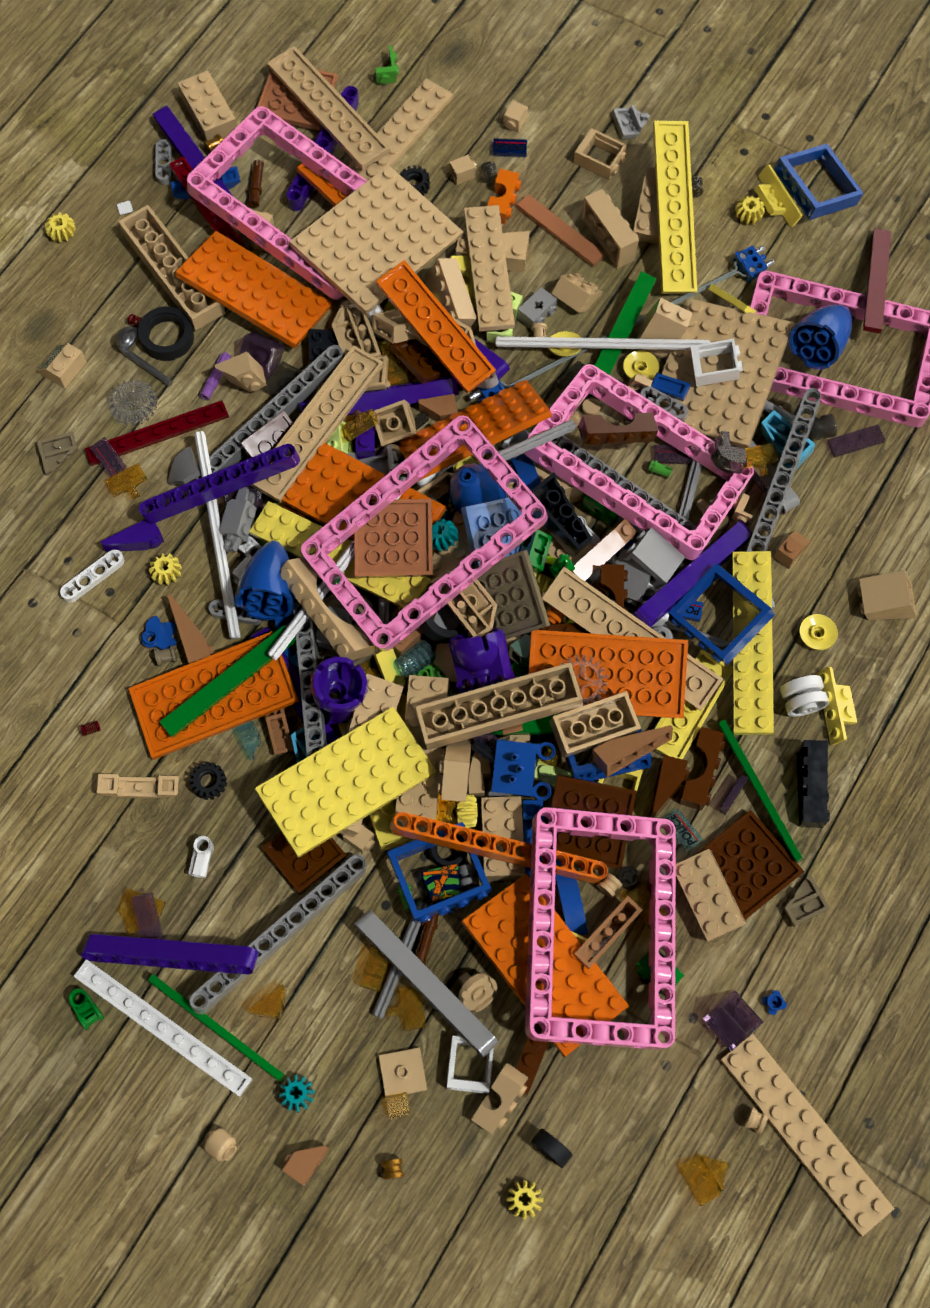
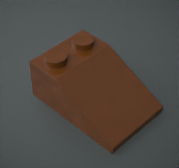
M663 756L649 814L650 818H656L678 792L681 784L685 785L690 770L689 767H686L688 760Z

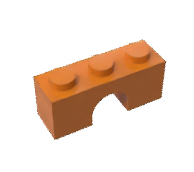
M499 169L495 181V193L503 196H490L487 206L499 205L501 224L505 225L507 218H511V206L516 203V191H520L522 181H519V173Z

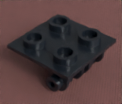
M308 330L309 361L311 363L328 347L338 345L333 330Z

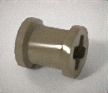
M173 645L168 649L154 650L158 666L170 661L177 662Z

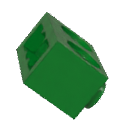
M540 530L535 531L524 540L520 552L527 550L535 574L543 571L552 540L551 535Z

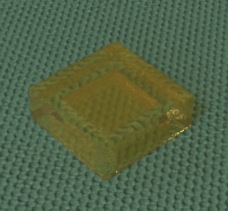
M407 1092L386 1096L390 1119L411 1115Z

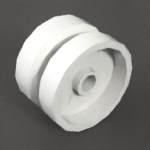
M809 675L800 677L781 686L782 698L787 701L785 708L788 716L808 715L822 710L829 705L827 694L822 691L824 684L820 676Z

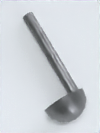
M130 326L120 329L116 334V344L121 353L167 386H171L173 380L129 350L136 342L138 330Z

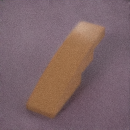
M284 708L265 715L274 754L279 755L294 751Z

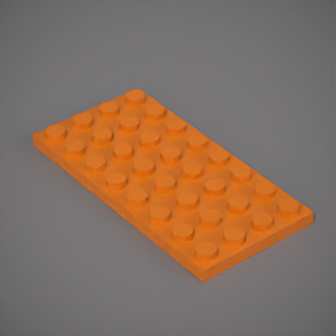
M217 231L189 257L175 274L177 278L294 349L308 335V330L313 329L333 306V301Z
M525 380L517 382L508 389L501 390L492 397H486L483 401L470 405L459 413H453L450 417L437 421L426 429H420L416 435L402 439L396 444L400 447L404 459H407L455 418L464 415L470 418L488 441L494 445L552 417V413L530 383ZM461 425L459 430H467L468 425ZM464 444L461 445L420 480L471 456L472 453ZM432 449L429 452V455H436L438 450Z
M323 443L318 448L314 457L307 463L303 472L298 475L292 487L287 490L282 503L326 525L386 475ZM409 488L399 499L431 498ZM433 499L432 525L436 524V520L439 521L446 511V506ZM342 523L339 526V530H344L347 527V523ZM354 534L349 537L352 541L354 540Z
M534 630L531 631L528 674L571 662L582 696L583 706L627 691L635 714L638 716L684 719L688 640Z
M273 631L128 688L153 760L300 702L285 660L281 654L277 660H272L175 737L172 738L160 723L166 716L274 633Z
M527 874L461 922L525 1007L530 878ZM538 897L539 904L546 906L545 899ZM554 910L551 1017L610 1022L628 1008L629 1005L596 962L588 969L574 955L582 944ZM537 938V945L544 948V941L541 938ZM536 980V982H535L536 988H537L538 990L542 991V990H543V984H542V982L539 981V980ZM577 1026L576 1034L582 1037L583 1030ZM552 1042L564 1058L581 1045Z

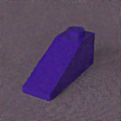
M371 412L357 413V460L375 456V424Z
M143 520L102 540L101 543L106 552L111 550L141 551L159 547L164 542V539L156 523L150 524Z

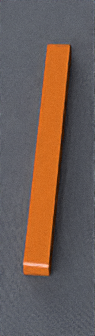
M406 812L396 814L390 823V829L396 835L531 868L530 843ZM397 820H402L405 823V827H399ZM417 825H422L425 828V832H419ZM436 830H442L445 837H439ZM456 835H462L464 842H459ZM476 839L481 840L484 844V847H479L476 843ZM496 844L502 846L503 852H499L496 849ZM515 849H519L523 857L517 856ZM556 850V859L561 862V867L556 865V875L589 883H598L607 876L608 868L603 862ZM541 856V863L546 865L547 859L544 856ZM574 864L579 865L580 872L574 869ZM593 868L599 871V876L593 873Z

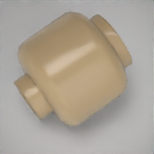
M219 1128L215 1131H210L206 1135L204 1149L216 1161H227L232 1158L237 1150L236 1139L226 1130Z

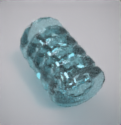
M421 640L394 661V668L399 675L409 677V675H415L420 670H423L425 666H428L430 662L435 660L436 656L431 645L427 641Z

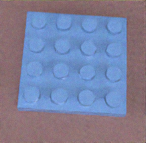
M509 497L461 508L471 553L477 548L480 549L491 540L490 537L507 523L511 524L521 515L520 510ZM505 536L501 542L508 544L511 541V537ZM522 543L505 557L520 552ZM480 561L473 562L474 568L480 566Z

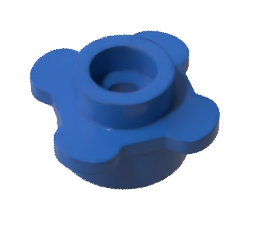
M774 990L771 995L762 998V1003L767 1006L770 1015H775L780 1009L784 1010L787 1007V1003L777 990Z

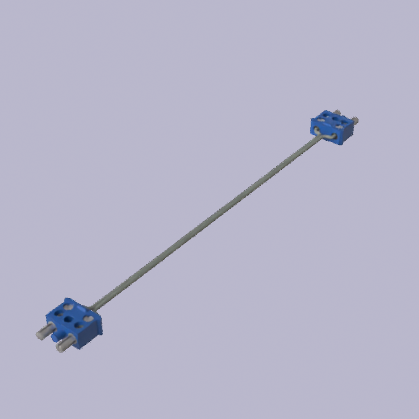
M752 245L735 253L733 257L734 270L697 288V293H687L671 301V303L676 305L708 289L711 284L715 285L735 274H739L745 278L747 283H751L753 279L757 278L761 272L766 271L768 267L774 265L775 262L773 259L764 262L763 260L766 259L765 254L759 255V253L765 251V247L761 245L755 249ZM645 315L638 318L634 326L643 322ZM610 333L601 338H608ZM582 348L577 354L564 356L510 385L499 381L493 388H478L476 392L469 395V399L472 401L481 397V399L477 400V403H479L486 397L498 394L501 390L505 389L504 387L510 388L517 382L528 381L591 348Z

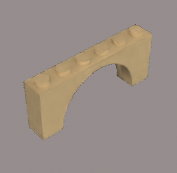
M305 557L286 561L280 569L282 579L287 582L290 591L340 657H347L351 660L374 654L378 647L373 644L361 627L353 626L341 620L324 604L317 589V581L321 577ZM380 638V644L382 645L384 641Z

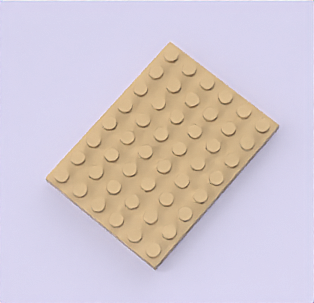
M388 165L289 242V246L362 313L367 315L387 298L377 286L376 280L403 260L417 274L460 239L464 232Z
M691 299L687 310L692 312L689 326L681 339L709 340L710 343L734 339L735 345H739L740 356H737V359L742 362L743 371L739 372L740 379L696 387L691 350L670 351L662 375L690 383V389L684 401L677 400L684 404L688 410V417L683 421L684 423L711 440L749 449L789 341L790 332L793 330L794 322L751 312L745 313L738 309ZM731 353L700 358L702 374L733 368ZM661 401L659 406L666 408L669 406V402ZM683 410L680 412L676 411V415L683 414Z

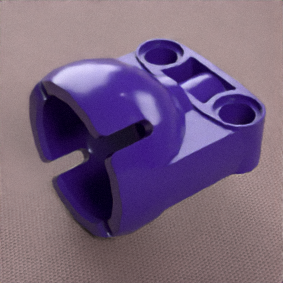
M493 628L482 638L480 636L468 638L467 634H460L450 638L449 647L457 677L456 687L460 693L503 682L501 676L504 678V681L515 678L511 669L505 633L502 628Z
M335 656L325 659L314 670L310 678V692L313 700L320 708L325 710L328 725L347 723L351 711L360 706L368 692V680L365 671L359 664L355 666L353 664L354 661L347 657ZM332 692L336 693L339 698L336 700L332 699L329 694Z

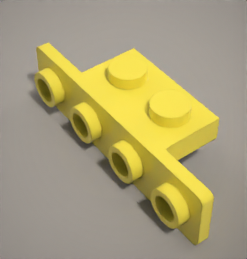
M766 165L758 176L762 184L757 185L754 190L759 199L764 202V206L770 215H783L789 226L794 227L803 215L771 165Z
M826 667L817 672L816 675L822 678L824 684L822 691L826 692L829 700V705L823 708L830 744L836 745L847 739L844 724L853 725L857 723L850 686L836 685L833 668Z

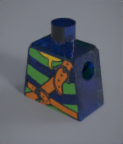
M459 864L421 872L423 884L432 904H437L461 894ZM451 908L450 912L445 915L455 913V908Z

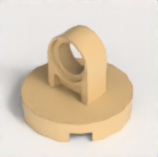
M465 972L458 978L462 986L458 999L469 1011L479 1012L486 1008L494 999L492 994L494 990L497 991V983L489 974L479 973L471 976Z

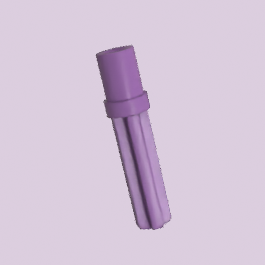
M227 352L222 353L216 364L230 359L231 355ZM215 367L204 383L205 385L200 393V397L204 400L211 398L222 377V374Z

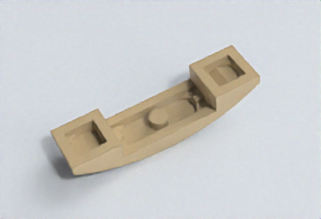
M98 774L97 794L121 798L178 796L179 776L150 778L119 777V774Z

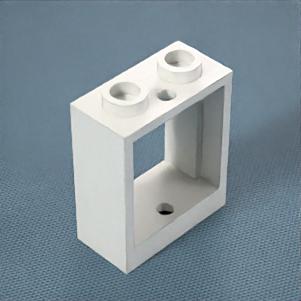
M734 339L690 346L696 387L740 379L739 372H742L743 368L742 362L737 359V356H740L739 345H735ZM731 353L732 369L702 374L700 358Z
M457 1033V1036L452 1035L447 1090L489 1094L494 1047L487 1054L485 1083L456 1080L453 1077L457 1044H469L459 1033Z

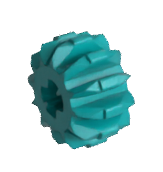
M443 519L441 522L436 520V524L432 525V549L442 552L443 549L448 551L450 546H455L454 542L458 541L457 535L459 533L453 522Z
M294 1075V1082L286 1078V1082L289 1085L281 1084L280 1088L285 1090V1092L279 1093V1097L285 1098L281 1102L283 1106L289 1103L288 1111H291L295 1105V1110L298 1113L300 1112V1105L307 1110L308 1106L305 1102L313 1103L314 1100L308 1097V1095L315 1094V1090H307L313 1084L311 1081L305 1084V1076L299 1082L298 1076ZM298 1088V1090L302 1092V1095H299V1099H296L292 1095V1092H295L294 1089Z

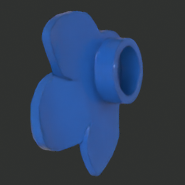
M157 616L150 618L146 623V631L141 636L143 645L147 648L158 647L162 650L170 648L171 645L175 646L177 642L172 636L176 630V623H160ZM150 637H154V638H155V639H154L153 641H151V642L148 641V639H149Z

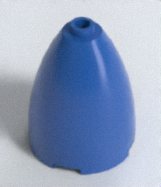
M827 305L816 309L801 319L789 335V345L793 355H797L805 362V366L813 369H826L833 365L843 353L850 338L852 317L849 309L844 305Z
M478 463L461 466L454 472L450 480V502L454 511L462 514L461 508L507 497L483 466Z
M278 541L267 542L253 555L242 573L234 600L235 605L246 610V615L257 619L275 620V617L283 615L287 617L292 613L294 595L290 591L287 582L282 579L280 570L286 561L290 559L283 545Z

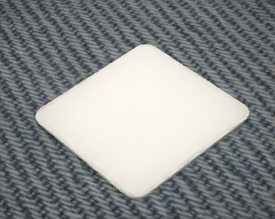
M130 201L117 204L120 215L133 212Z

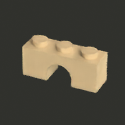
M507 1063L491 1087L500 1095L501 1100H495L487 1095L471 1120L492 1135L497 1128L501 1130L507 1121V1118L504 1116L507 1112L511 1114L517 1105V1102L514 1100L517 1096L521 1098L526 1091L527 1086L524 1084L528 1077Z

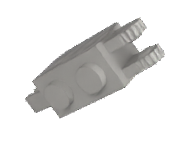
M246 487L239 489L236 499H231L227 502L219 528L221 534L225 536L223 549L227 552H237L240 543L247 542L257 508L254 506L255 494L249 492V489Z

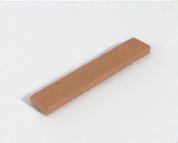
M528 194L517 204V208L592 267L605 257L603 251Z

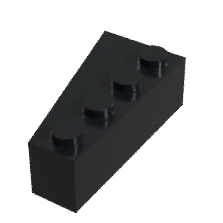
M553 472L532 489L531 492L546 509L548 518L543 526L573 558L589 544L592 538L581 518H578L572 502H569L563 486H560L557 476ZM535 511L533 515L538 519L542 516V512Z
M804 740L796 751L799 827L823 828L830 820V812L827 810V803L829 801L828 741Z

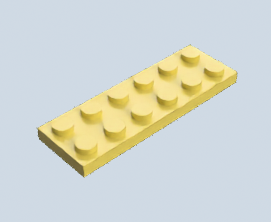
M702 649L700 650L696 660L722 677L723 680L701 711L685 701L684 719L661 717L655 729L671 725L673 727L672 740L654 751L663 756L684 758L732 675L733 666L726 665L722 661L719 663L711 654Z

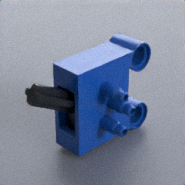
M479 739L475 740L472 744V750L494 765L492 792L533 796L538 800H546L550 797L552 793L551 786L547 782H539L534 786L537 754L543 760H550L555 756L556 748L552 743L535 744L497 740L496 752ZM545 745L552 748L553 752L549 757H545L541 753V749ZM541 785L546 786L548 789V794L544 797L537 793V788Z

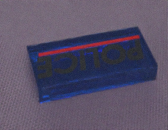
M494 138L493 156L527 157V140Z

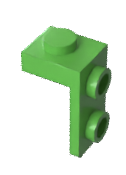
M389 46L391 66L375 68L377 85L396 83V75H399L398 65H395L397 55L396 52H393L392 46Z

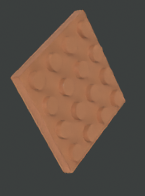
M318 70L335 89L338 74ZM270 71L257 107L268 108L290 125L320 131L322 125L279 78Z
M395 499L354 533L355 578L433 576L432 499ZM377 500L369 501L370 506H373L377 503Z

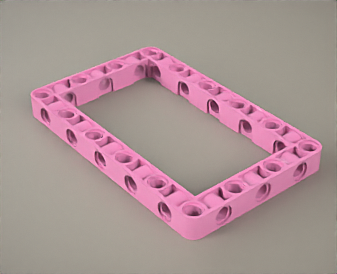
M257 107L187 176V191L197 201L330 298L341 299L344 295L289 246L291 238L223 190L214 181L219 179L231 167V164L253 145V142L260 135H266L272 139L277 146L291 156L294 155L302 161L303 165L317 175L323 176L332 186L345 195L353 193L366 183L367 180L268 108Z
M763 271L758 276L750 305L751 308L758 311L756 314L767 316L772 297L785 299L787 302L803 306L809 305L818 308L838 304L846 306L854 318L864 320L866 295L771 271ZM885 300L883 324L908 332L922 333L926 337L918 366L920 370L912 393L913 400L782 367L778 368L775 376L776 379H774L770 391L803 399L804 393L812 387L820 391L821 404L912 427H921L930 414V311ZM814 397L808 398L809 401L813 402L817 400Z
M591 364L583 366L550 408L552 417L539 422L528 438L568 421L589 393L631 420L635 413H653L658 428L657 437L727 480L695 529L690 531L680 525L674 518L650 506L638 495L628 489L625 490L614 483L613 479L597 469L594 470L582 462L583 460L566 449H561L551 441L524 452L525 455L552 473L555 472L558 477L622 518H626L628 522L646 532L652 527L683 554L686 559L695 560L700 556L753 476L754 468L748 462Z
M463 415L455 418L302 544L301 553L373 644L382 651H389L547 522L548 516L545 507L471 419ZM461 425H468L467 430H459ZM464 444L520 510L521 515L511 524L507 523L490 537V541L480 549L474 550L459 563L460 565L449 574L446 573L429 587V591L419 599H414L398 613L397 617L386 625L328 554ZM432 449H437L438 452L436 455H429V452ZM487 453H492V454H493V456H492L491 459H489V460H484V459H483V457H484L485 454H487ZM408 474L406 480H399L400 475ZM511 482L517 483L514 489H508L507 487ZM373 498H377V503L373 506H370L369 501ZM535 511L542 512V516L538 519L533 518L532 514ZM342 523H347V527L344 530H339V526ZM510 536L511 541L508 544H503L501 542L503 537ZM313 547H316V553L314 555H309V550ZM474 561H480L481 563L477 569H472L471 564ZM339 576L340 582L333 585L332 580L334 577ZM443 586L450 587L447 594H441L440 591ZM364 606L363 613L357 615V607ZM413 611H419V616L416 619H410V614ZM385 635L388 636L387 643L381 645L380 638Z
M542 808L533 817L525 1032L531 1040L654 1050L668 1048L674 1043L676 830L673 822L670 820L558 808ZM541 816H545L548 819L549 823H543L541 821ZM585 820L588 828L583 827L580 821ZM620 824H624L627 827V832L621 829ZM660 827L666 831V835L661 834ZM557 832L586 837H594L595 835L607 836L609 839L629 841L634 839L648 840L650 845H652V859L650 860L651 900H649V925H651L649 966H651V982L649 983L648 1008H650V1025L551 1017ZM540 856H544L547 859L546 865L540 862ZM659 867L664 868L666 875L660 873ZM538 897L545 899L546 906L539 904ZM659 907L665 910V916L659 913ZM537 938H541L544 941V948L537 945ZM659 948L664 950L665 958L659 955ZM536 980H539V981L542 982V984H543V990H542V991H540V990H538V989L536 988V986H535ZM659 990L664 992V1000L660 999L658 995ZM535 1023L541 1025V1034H537L534 1031ZM577 1026L583 1030L582 1037L576 1034ZM618 1029L624 1033L623 1040H620L617 1036ZM659 1033H662V1034L664 1035V1037H665V1042H664V1043H661V1042L659 1041V1039H658V1034H659Z

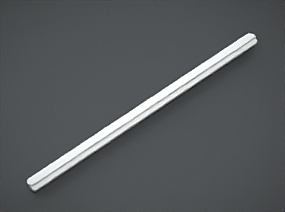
M498 336L495 339L497 347L691 350L690 346L710 343L709 340Z
M204 431L195 432L194 435L201 475L205 477L212 474L206 437ZM217 499L206 503L229 637L231 639L240 638V630L226 551L223 549V534L219 530L221 522Z
M401 477L399 480L404 481L406 478ZM354 540L336 562V565L342 572L345 571L355 557ZM339 576L334 577L332 580L333 585L339 579ZM324 581L317 587L318 593L323 600L330 589ZM303 607L269 650L268 655L272 659L277 660L310 617Z

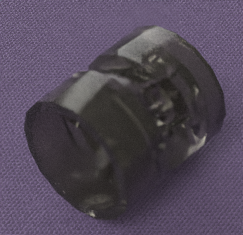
M833 415L819 416V419L815 417L808 436L811 441L821 440L822 437L826 439L836 436L837 426Z

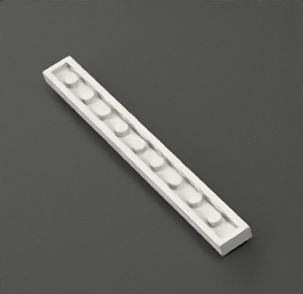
M87 959L74 975L80 982L239 1097L242 1096L253 1079Z

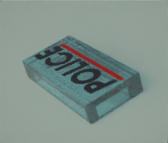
M676 809L664 818L673 822L676 830V840L686 852H689L703 841V838L679 809Z

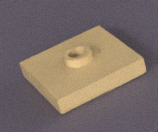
M420 1048L379 1055L386 1099L428 1091Z

